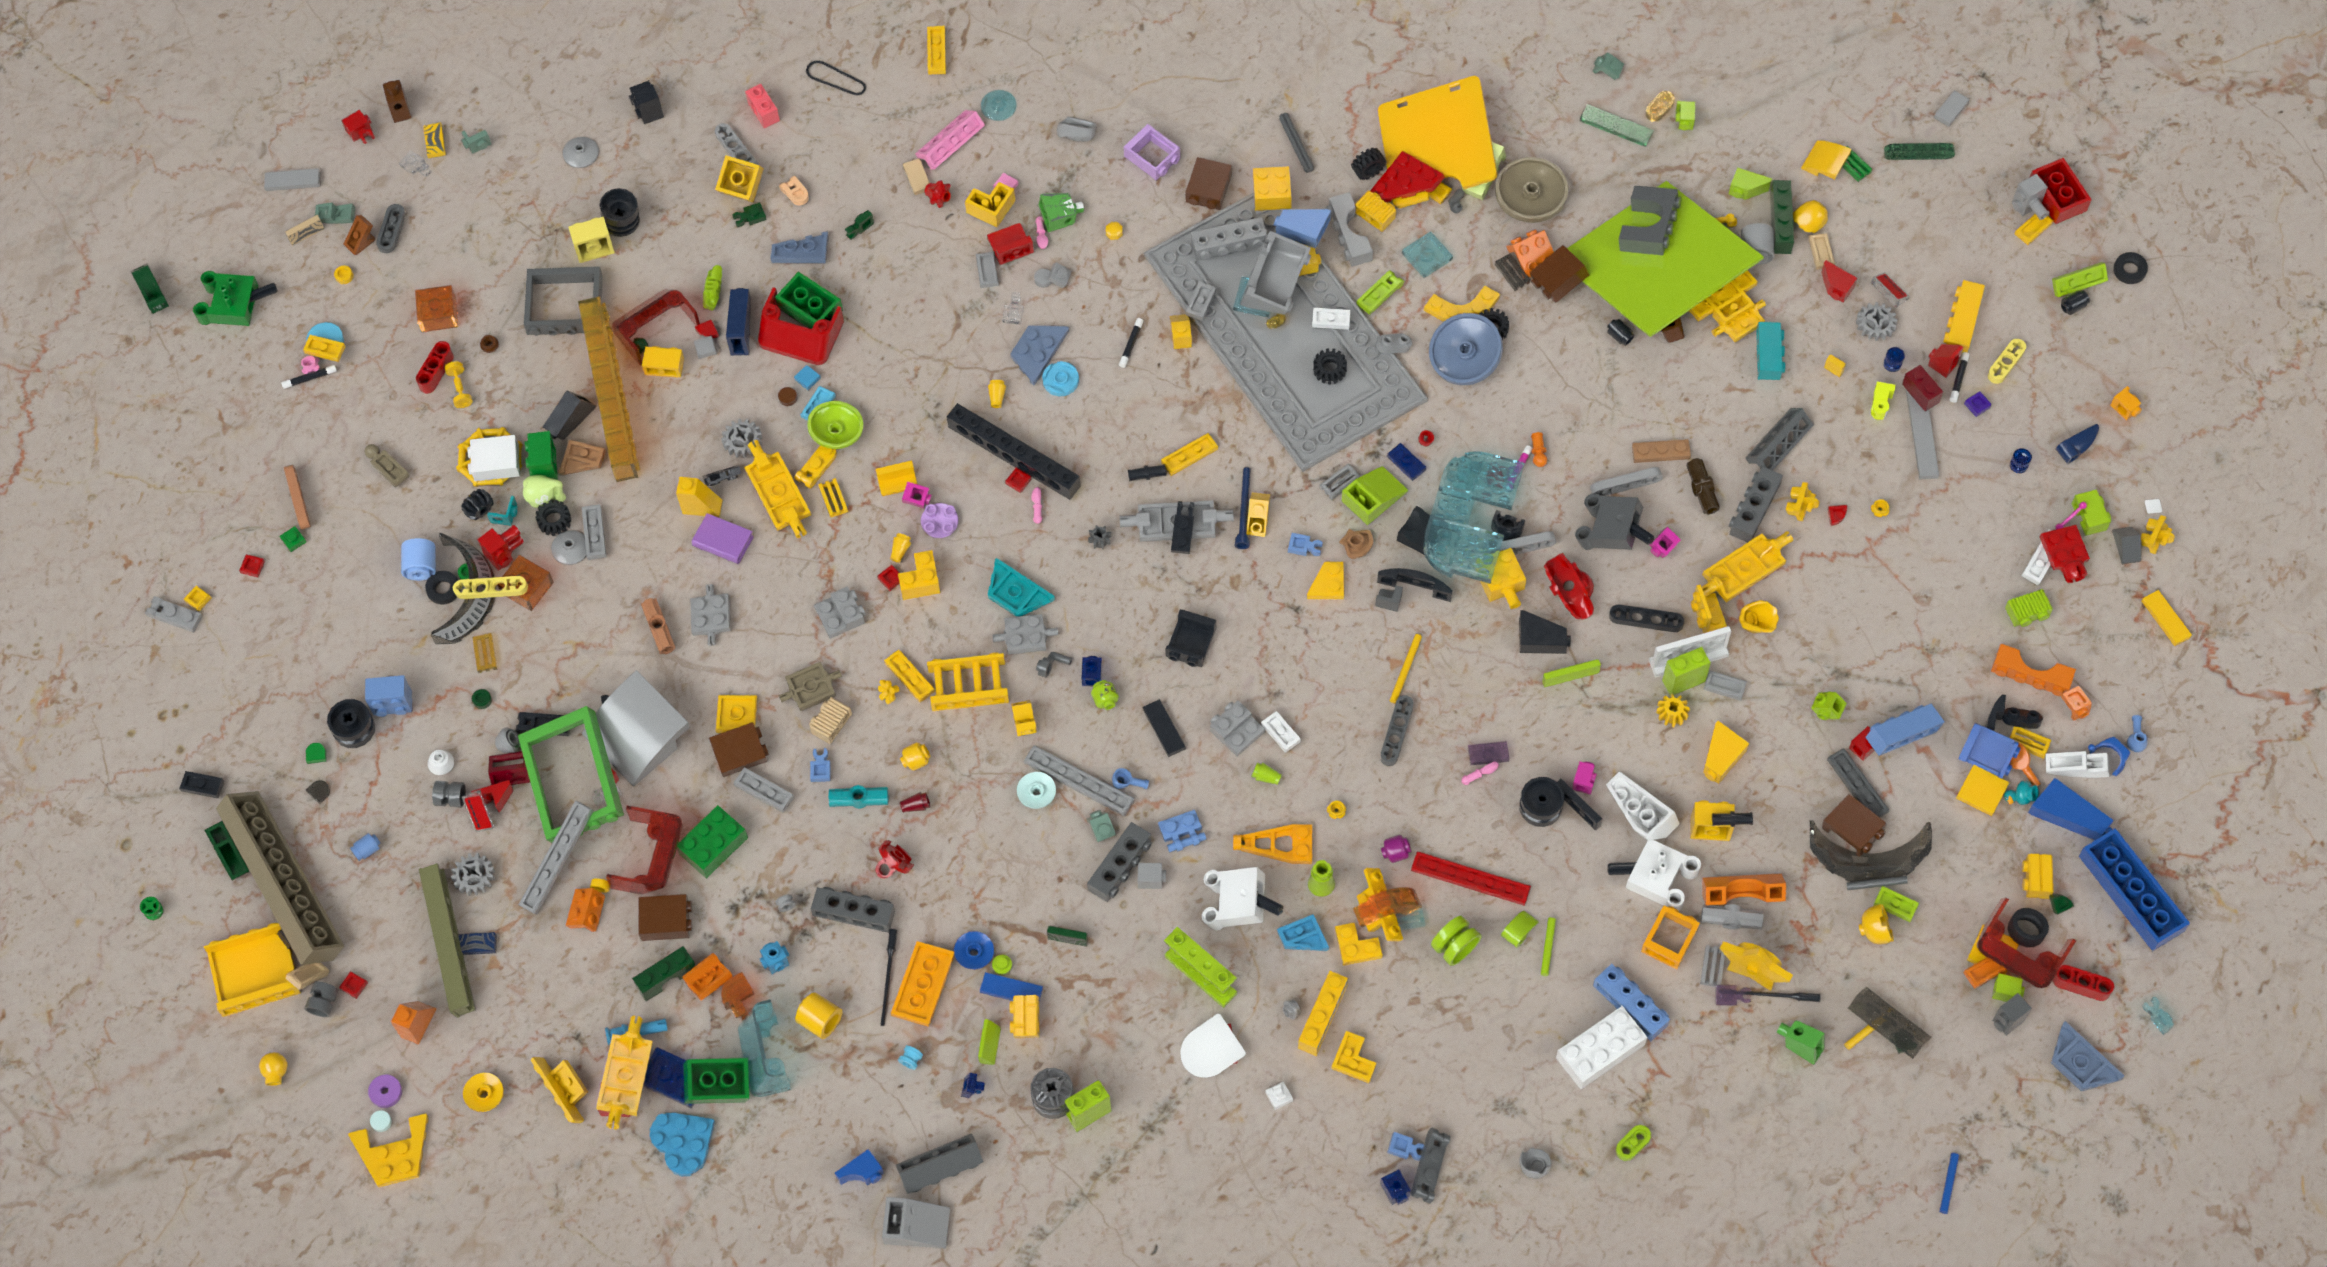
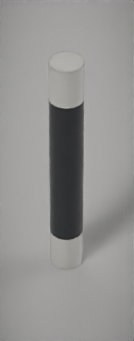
M1141 318L1136 319L1119 362V366L1122 368L1126 367L1142 327L1143 320Z
M1963 352L1950 396V401L1956 403L1958 400L1969 359V353Z
M335 365L316 372L313 371L283 381L281 384L283 389L337 372Z

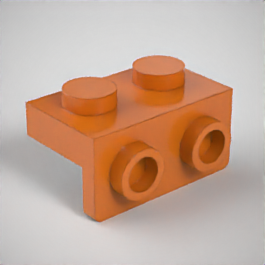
M594 888L575 889L565 926L570 929L587 928L591 932H596L605 895Z
M712 953L682 978L688 988L702 1001L733 976L719 961L718 957Z

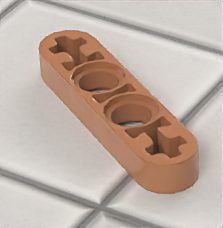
M293 464L285 466L284 471L301 530L310 528L311 525L295 467Z

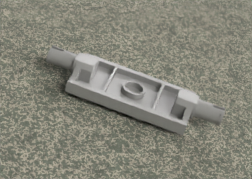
M1195 501L1192 539L1215 538V524L1224 521L1233 522V509L1216 511L1213 501ZM1178 502L1138 505L1137 515H1120V528L1137 526L1139 528L1140 542L1172 540ZM1182 502L1183 510L1181 515L1188 516L1190 502Z

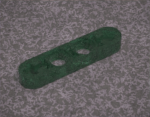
M1895 143L1884 147V156L1888 160H1946L1955 156V147L1951 143Z

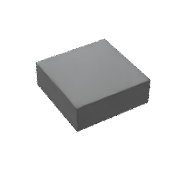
M712 336L694 340L699 359L716 354Z

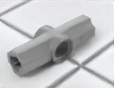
M1703 904L1701 923L1723 925L1724 928L1733 930L1740 927L1762 929L1763 911L1742 909L1741 906L1728 904L1724 907Z

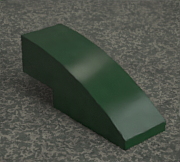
M223 821L204 830L232 881L249 872Z

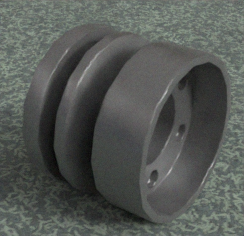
M1046 1068L1039 1071L1033 1077L1030 1085L1032 1104L1036 1112L1042 1117L1059 1119L1070 1111L1065 1104V1100L1074 1095L1073 1083L1069 1075L1061 1069Z

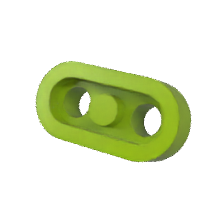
M1644 1125L1633 1127L1618 1142L1616 1147L1617 1156L1623 1161L1632 1160L1649 1143L1651 1138L1650 1130ZM1642 1135L1644 1139L1639 1140L1636 1136ZM1626 1148L1630 1153L1625 1154L1622 1150Z

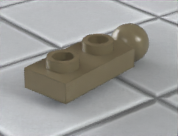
M369 444L365 447L364 453L366 457L372 459L370 461L371 465L395 488L410 476L385 450L380 453L378 446L374 444Z

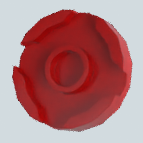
M885 840L879 847L882 859L876 865L875 871L877 876L882 879L891 877L896 871L908 874L914 867V864L910 863L912 860L910 855L898 844L895 847L890 845L892 842L890 840ZM883 864L888 865L890 869L888 875L883 874L881 871Z

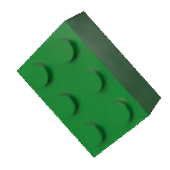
M799 271L775 296L777 306L781 311L809 329H812L818 320L825 319L831 321L838 306L843 311L840 298Z
M717 805L676 845L679 855L707 879L748 839L745 828Z
M748 1058L687 1059L684 1062L685 1104L746 1102L749 1099Z

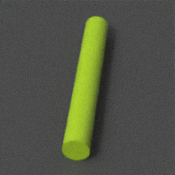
M1549 917L1547 922L1541 966L1542 976L1549 975L1556 919L1553 917Z

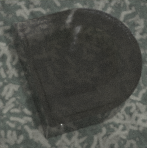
M318 780L313 782L306 789V792L317 803L321 804L329 796L330 788L325 781Z

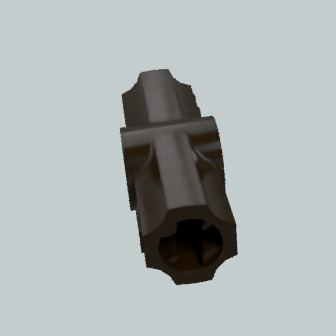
M1692 459L1687 462L1686 466L1692 480L1693 494L1695 497H1698L1704 514H1714L1716 511H1719L1720 506L1714 493L1713 479L1711 476H1708L1702 459Z

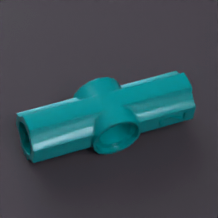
M856 785L852 788L829 789V807L853 806L861 809L865 806L888 805V787L864 788L863 786ZM857 795H863L861 799L854 798Z

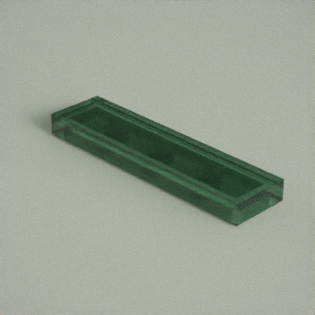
M1587 104L1580 117V121L1644 147L1647 146L1653 134V130L1589 104Z

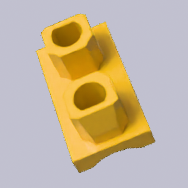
M1802 482L1801 487H1792L1790 496L1792 499H1797V502H1788L1786 505L1787 514L1796 516L1798 521L1804 520L1806 511L1811 512L1812 509L1819 507V500L1816 499V494L1808 489L1809 484L1807 482Z
M2160 515L2159 519L2149 518L2146 528L2152 534L2142 533L2141 545L2148 547L2152 554H2156L2160 544L2165 546L2166 543H2172L2175 539L2174 534L2171 533L2172 528H2169L2165 523L2166 516Z

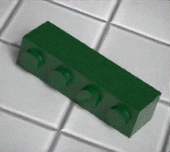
M1773 180L1770 190L1771 225L1774 229V254H1791L1794 245L1791 180Z

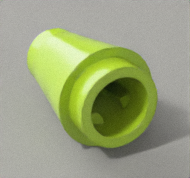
M1257 762L1251 777L1256 778L1255 780L1278 785L1282 774L1263 762L1262 764Z

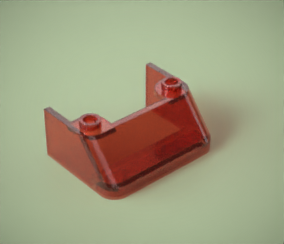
M664 289L613 322L612 329L614 334L640 366L642 365V359L639 349L630 339L640 327L670 308L679 306L695 326L700 324L697 311L680 291Z
M627 805L626 811L630 821L648 824L647 834L649 838L657 841L647 875H638L634 879L607 874L606 878L611 889L642 895L666 886L683 823L676 814Z
M2006 897L2001 898L1984 925L1977 942L1978 951L2034 987H2048L2077 940L2073 938L2067 939L2058 955L2044 951L2038 955L2035 961L2000 940L2005 932V927L1998 920V917L2009 901Z

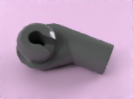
M1457 189L1448 200L1450 210L1453 213H1459L1463 209L1460 199L1465 193L1462 189Z

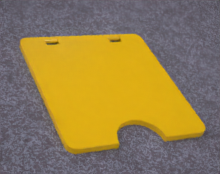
M1470 76L1383 103L1378 107L1387 169L1398 155L1404 151L1443 173L1445 177L1459 180L1463 189L1496 179L1497 168L1479 77ZM1460 85L1459 90L1451 92L1450 88ZM1404 102L1408 103L1407 106H1403L1400 108L1398 107V104ZM1424 191L1416 193V196L1404 199L1399 197L1392 199L1396 208H1404L1429 200L1430 192Z

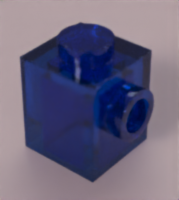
M1097 656L1082 657V686L1093 687L1095 683L1102 681V658Z
M1399 1169L1381 1178L1380 1185L1391 1205L1396 1203L1400 1205L1409 1199L1411 1190Z

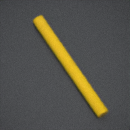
M1415 634L1390 697L1389 701L1396 704L1422 639V636L1419 634Z

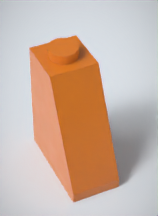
M419 1001L399 1004L391 1023L401 1038L419 1044L436 1008Z

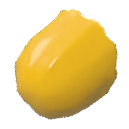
M1811 200L1803 203L1793 211V220L1805 232L1816 233L1827 223L1828 212L1822 203L1817 200Z
M1763 600L1745 605L1741 609L1739 616L1742 628L1751 633H1771L1777 628L1779 621L1777 609L1770 602Z

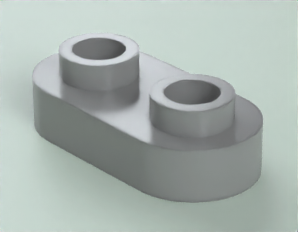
M1405 334L1381 335L1376 342V348L1384 354L1405 353L1409 351L1412 345L1411 338Z

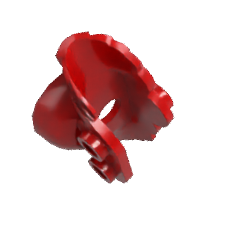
M1564 553L1547 561L1544 564V568L1552 584L1549 588L1553 595H1559L1566 609L1576 619L1583 620L1591 617L1594 611L1593 603L1590 600L1594 590L1592 578L1586 572L1580 570L1575 562L1571 563ZM1567 581L1574 583V588L1571 591L1564 590V584Z

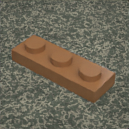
M1689 439L1632 443L1634 463L1687 460L1691 457Z

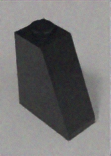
M567 390L543 425V428L550 431L553 439L565 440L596 408V405L584 396Z
M1520 610V653L1566 654L1567 647L1571 646V635H1567V628L1525 610Z

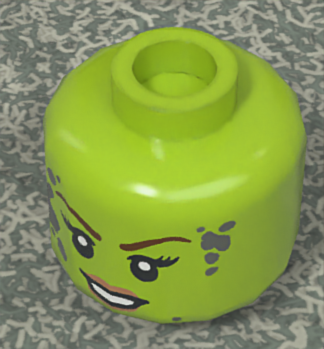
M1102 680L1093 685L1091 696L1097 708L1105 710L1114 708L1119 699L1114 684Z

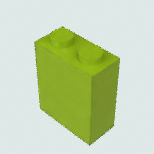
M1702 647L1666 662L1662 681L1670 696L1672 693L1676 695L1706 682L1711 662Z

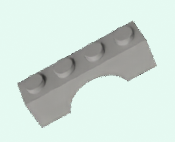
M1350 192L1329 198L1327 209L1331 210L1333 228L1339 233V243L1345 248L1344 256L1346 261H1350L1351 267L1371 262L1373 250L1368 238L1354 234L1347 226L1349 221L1355 217V205Z

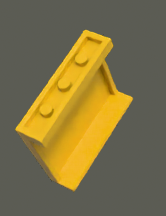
M271 923L261 929H251L248 933L235 934L228 939L222 941L215 940L210 942L209 945L203 946L208 954L218 1003H216L217 1010L222 1017L301 993L300 990L286 979L287 973L295 970L291 948L288 949L277 935L278 931L281 930L279 923Z

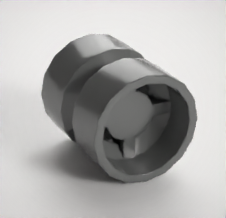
M435 781L432 792L434 806L445 807L449 804L450 807H463L466 796L464 782H452L449 784L447 781Z
M315 981L310 991L312 997L308 998L304 1009L319 1017H329L333 1008L331 1002L335 1001L339 991L338 988L325 982Z

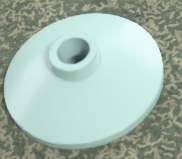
M1032 772L1025 775L1017 785L1018 799L1023 805L1032 809L1046 807L1053 801L1056 794L1054 781L1050 776L1042 772ZM1035 791H1039V792H1040L1039 795H1034L1033 793H1034Z

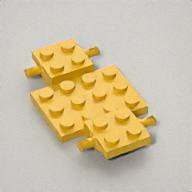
M1747 270L1693 307L1689 312L1698 322L1713 313L1712 317L1719 324L1717 328L1711 331L1714 337L1725 332L1734 342H1737L1756 330L1758 322H1765L1758 310L1766 306V303L1761 299L1754 304L1745 293L1757 286L1758 283Z

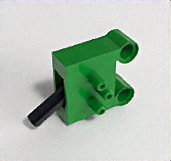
M206 271L201 275L200 280L206 292L214 294L211 307L205 302H199L194 305L193 312L201 325L213 323L249 326L255 301L277 293L278 289L275 283L258 288L259 285L255 276L219 274L214 271Z

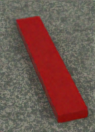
M1418 851L1411 867L1412 872L1523 906L1526 904L1531 888L1530 885Z

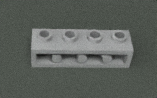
M1262 217L1191 232V244L1196 260H1206L1218 255L1224 256L1236 251L1242 252L1249 248H1260L1267 233Z

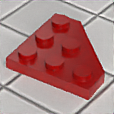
M1402 151L1370 192L1377 193L1384 202H1391V199L1399 197L1404 199L1416 196V193L1432 192L1438 187L1445 176L1443 173Z

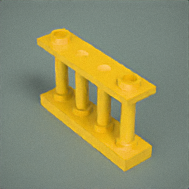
M993 652L982 656L946 660L933 659L928 661V672L934 673L936 695L930 696L932 711L1009 703L1008 690L1001 687L999 665H1005L1004 653ZM992 666L994 688L992 690H982L980 667ZM972 668L974 691L965 693L963 692L961 670ZM953 671L954 694H944L942 672Z

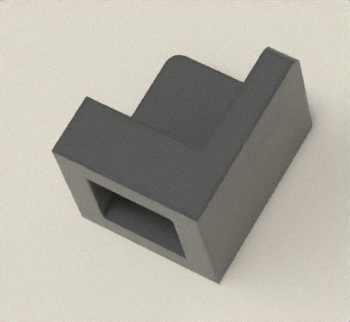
M1396 585L1394 592L1380 589L1379 594L1376 596L1375 606L1398 612L1403 587Z

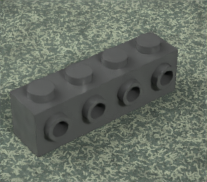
M971 1133L898 1163L896 1168L907 1194L911 1192H918L930 1184H937L949 1176L954 1177L966 1169L976 1168L979 1164L983 1163V1159Z

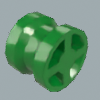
M146 897L140 903V910L147 919L154 921L162 916L164 909L157 898Z

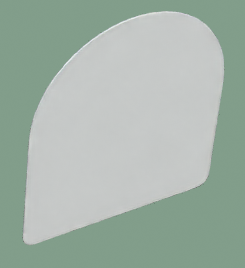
M1216 1014L1189 1033L1181 1046V1060L1186 1070L1197 1077L1203 1078L1221 1073L1246 1054L1220 1014Z

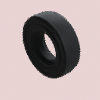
M2126 252L2116 259L2113 271L2116 278L2121 282L2137 284L2145 278L2148 264L2140 254ZM2126 263H2133L2137 266L2138 271L2133 274L2128 273L2124 270V265Z
M449 571L436 572L435 575H431L426 581L425 590L427 596L436 604L444 605L453 602L457 598L453 591V585L458 581V578ZM440 582H448L450 584V589L446 593L441 594L436 591V586Z

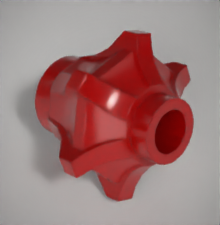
M939 180L937 183H928L925 187V195L930 198V204H937L939 208H942L944 202H948L951 198V193L949 192L951 185L949 183L943 184L942 180Z

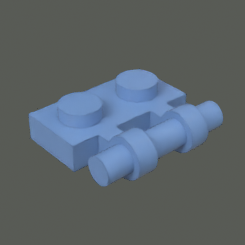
M1195 810L1158 822L1164 842L1173 841V843L1167 845L1169 853L1175 850L1177 852L1181 851L1184 847L1192 844L1195 846L1200 844L1201 841L1206 840L1204 832L1196 834V831L1202 830V826ZM1188 834H1189V836H1190V837H1188V838H1186V839H1183V840H1180V839H1179V837H1182V836H1185V835H1188Z

